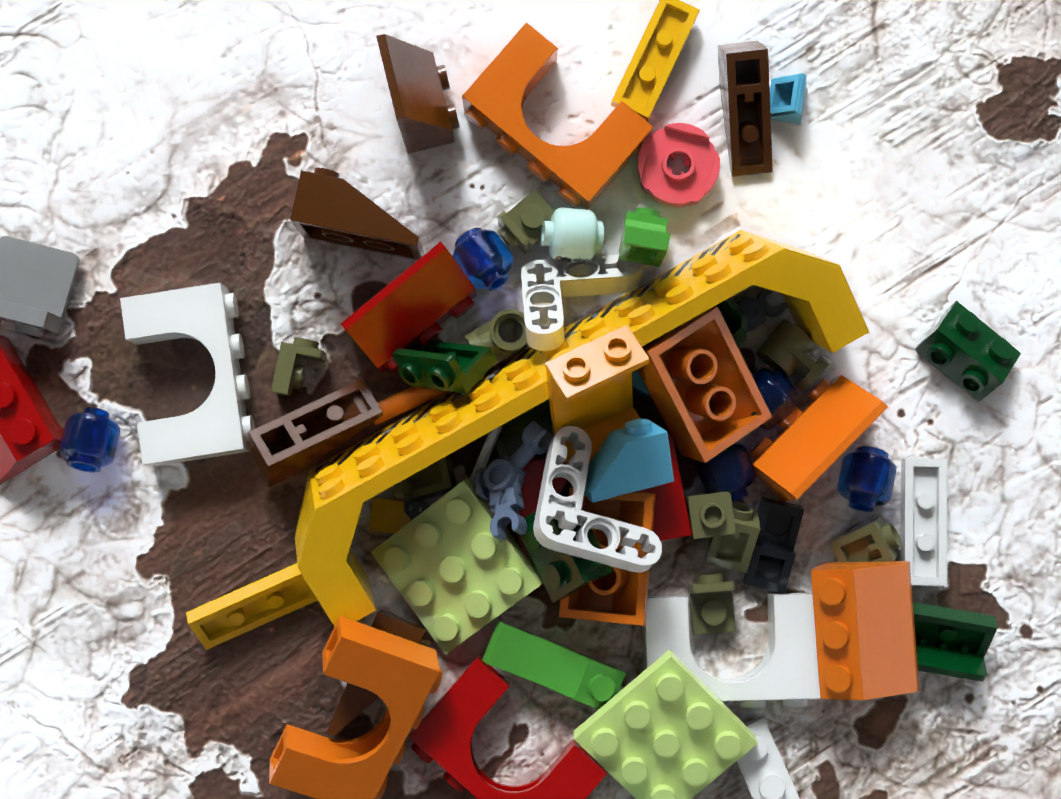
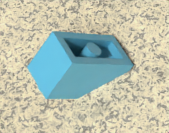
M648 419L632 420L625 423V428L611 431L589 463L584 496L594 503L673 482L674 476L667 431Z

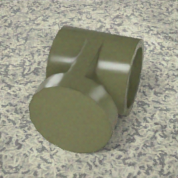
M506 309L499 312L492 320L465 335L469 345L491 348L497 359L491 368L511 356L521 353L529 346L525 335L524 313L514 309ZM508 323H515L522 329L523 334L518 341L507 343L499 336L502 326Z
M782 320L756 351L758 357L779 375L785 378H789L793 372L798 375L800 379L797 381L796 386L803 392L819 378L831 362L825 354L820 355L817 359L812 356L810 352L815 347L813 340L802 329L788 320Z

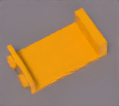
M627 325L545 363L553 436L566 426H576L584 430L592 444L590 462L611 431L625 428V423L641 419L633 407L632 371L649 364V357ZM570 441L564 443L567 447L565 460L567 465H569L570 459L576 453L572 448L573 443Z

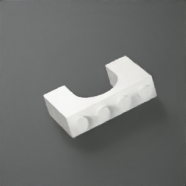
M214 283L120 298L126 340L136 345L179 338L198 340L208 349L215 365L216 374L213 389L207 400L199 408L181 416L137 423L142 465L154 467L249 452L248 432L255 429L253 417L246 414L245 400L250 399V387L246 374L241 375L239 359L244 358V345L240 333L235 334L233 318L239 316L235 294L229 293V289L223 284Z
M767 593L768 646L766 653L758 666L751 672L733 679H721L708 675L694 660L689 642L688 597L684 595L647 596L645 626H643L644 670L670 649L722 702L740 701V707L743 708L766 707V700H783V706L786 707L809 706V699H820L813 593Z

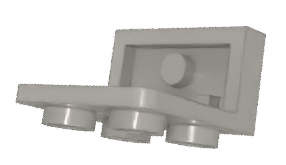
M9 236L1 237L0 324L2 320L15 323V331L40 337L42 331L59 335L80 265L79 257L72 252Z

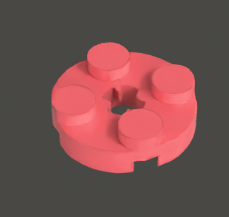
M686 123L666 125L663 129L657 130L654 134L652 133L648 136L640 148L637 159V174L640 180V187L644 193L648 194L656 202L669 207H685L698 204L711 191L720 171V157L718 151H715L714 145L709 141L710 137L700 128ZM675 155L684 157L683 163L689 166V171L686 174L682 171L680 175H675L672 173V169L667 167V160L670 158L674 161Z

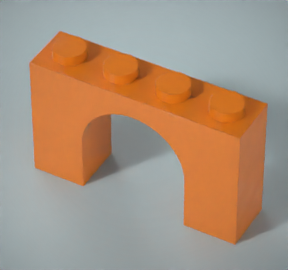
M526 22L462 95L463 107L466 110L464 115L477 128L482 130L486 126L497 135L495 141L507 153L514 156L517 152L529 162L526 165L527 168L537 178L544 182L550 179L560 188L558 191L559 195L568 204L575 208L580 204L583 208L589 210L639 152L645 139L651 135L653 126L621 100L596 131L582 142L568 146H558L544 142L535 136L523 118V105L530 92L557 62L558 48Z
M340 616L322 651L323 675L373 692L386 704V712L379 724L371 731L362 736L345 740L328 738L287 724L270 757L269 784L315 799H381L387 786V774L392 765L400 763L405 751V739L411 729L416 730L424 713L423 705L429 693L434 694L437 691L443 672L439 667L435 649Z

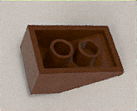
M386 34L377 35L376 38L396 119L407 154L455 143L452 129L460 128L454 103L446 105L443 90L450 89L445 65L436 66L434 54L431 51Z
M314 168V173L301 170L290 221L303 238L412 260H419L425 255L417 235L346 180L339 178V173L326 168Z

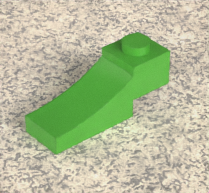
M636 208L635 212L627 211L618 260L660 267L668 251L670 233H667L668 218L659 217L660 212L649 208Z
M501 621L497 622L482 659L488 665L542 685L597 709H600L619 693L626 675L625 672L613 665Z

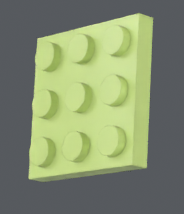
M470 478L463 480L371 552L445 655L543 584L535 566L507 528L505 530L506 541L501 542L492 536L490 523L495 514H491L488 502L481 499L475 493L476 487Z
M670 649L573 731L574 740L635 799H692L758 744L755 734Z

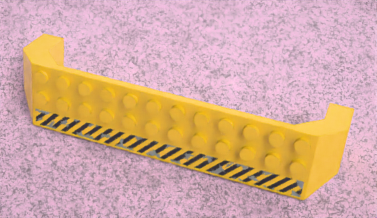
M739 230L640 285L638 289L620 296L564 328L565 338L560 347L548 351H540L529 347L489 369L485 373L483 380L474 385L467 394L448 392L311 468L308 472L295 534L297 564L299 571L334 627L340 616L358 621L376 611L369 577L350 548L363 503L548 400L546 362L625 325L629 327L642 347L752 285L781 293L796 326L802 329L815 344L834 353L870 333L841 266L810 252Z

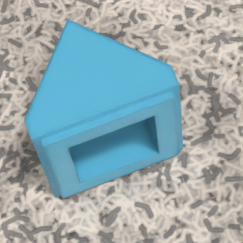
M800 73L771 79V120L801 125L807 87L806 74Z

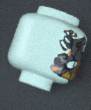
M558 208L554 211L551 221H543L541 245L548 246L550 256L554 261L584 264L590 262L594 254L599 255L601 253L604 226L602 221H597L593 211Z

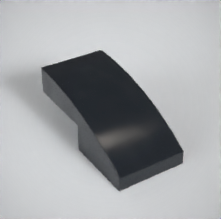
M761 497L758 509L760 532L747 573H744V584L785 594L796 555L794 547L804 514L803 506Z

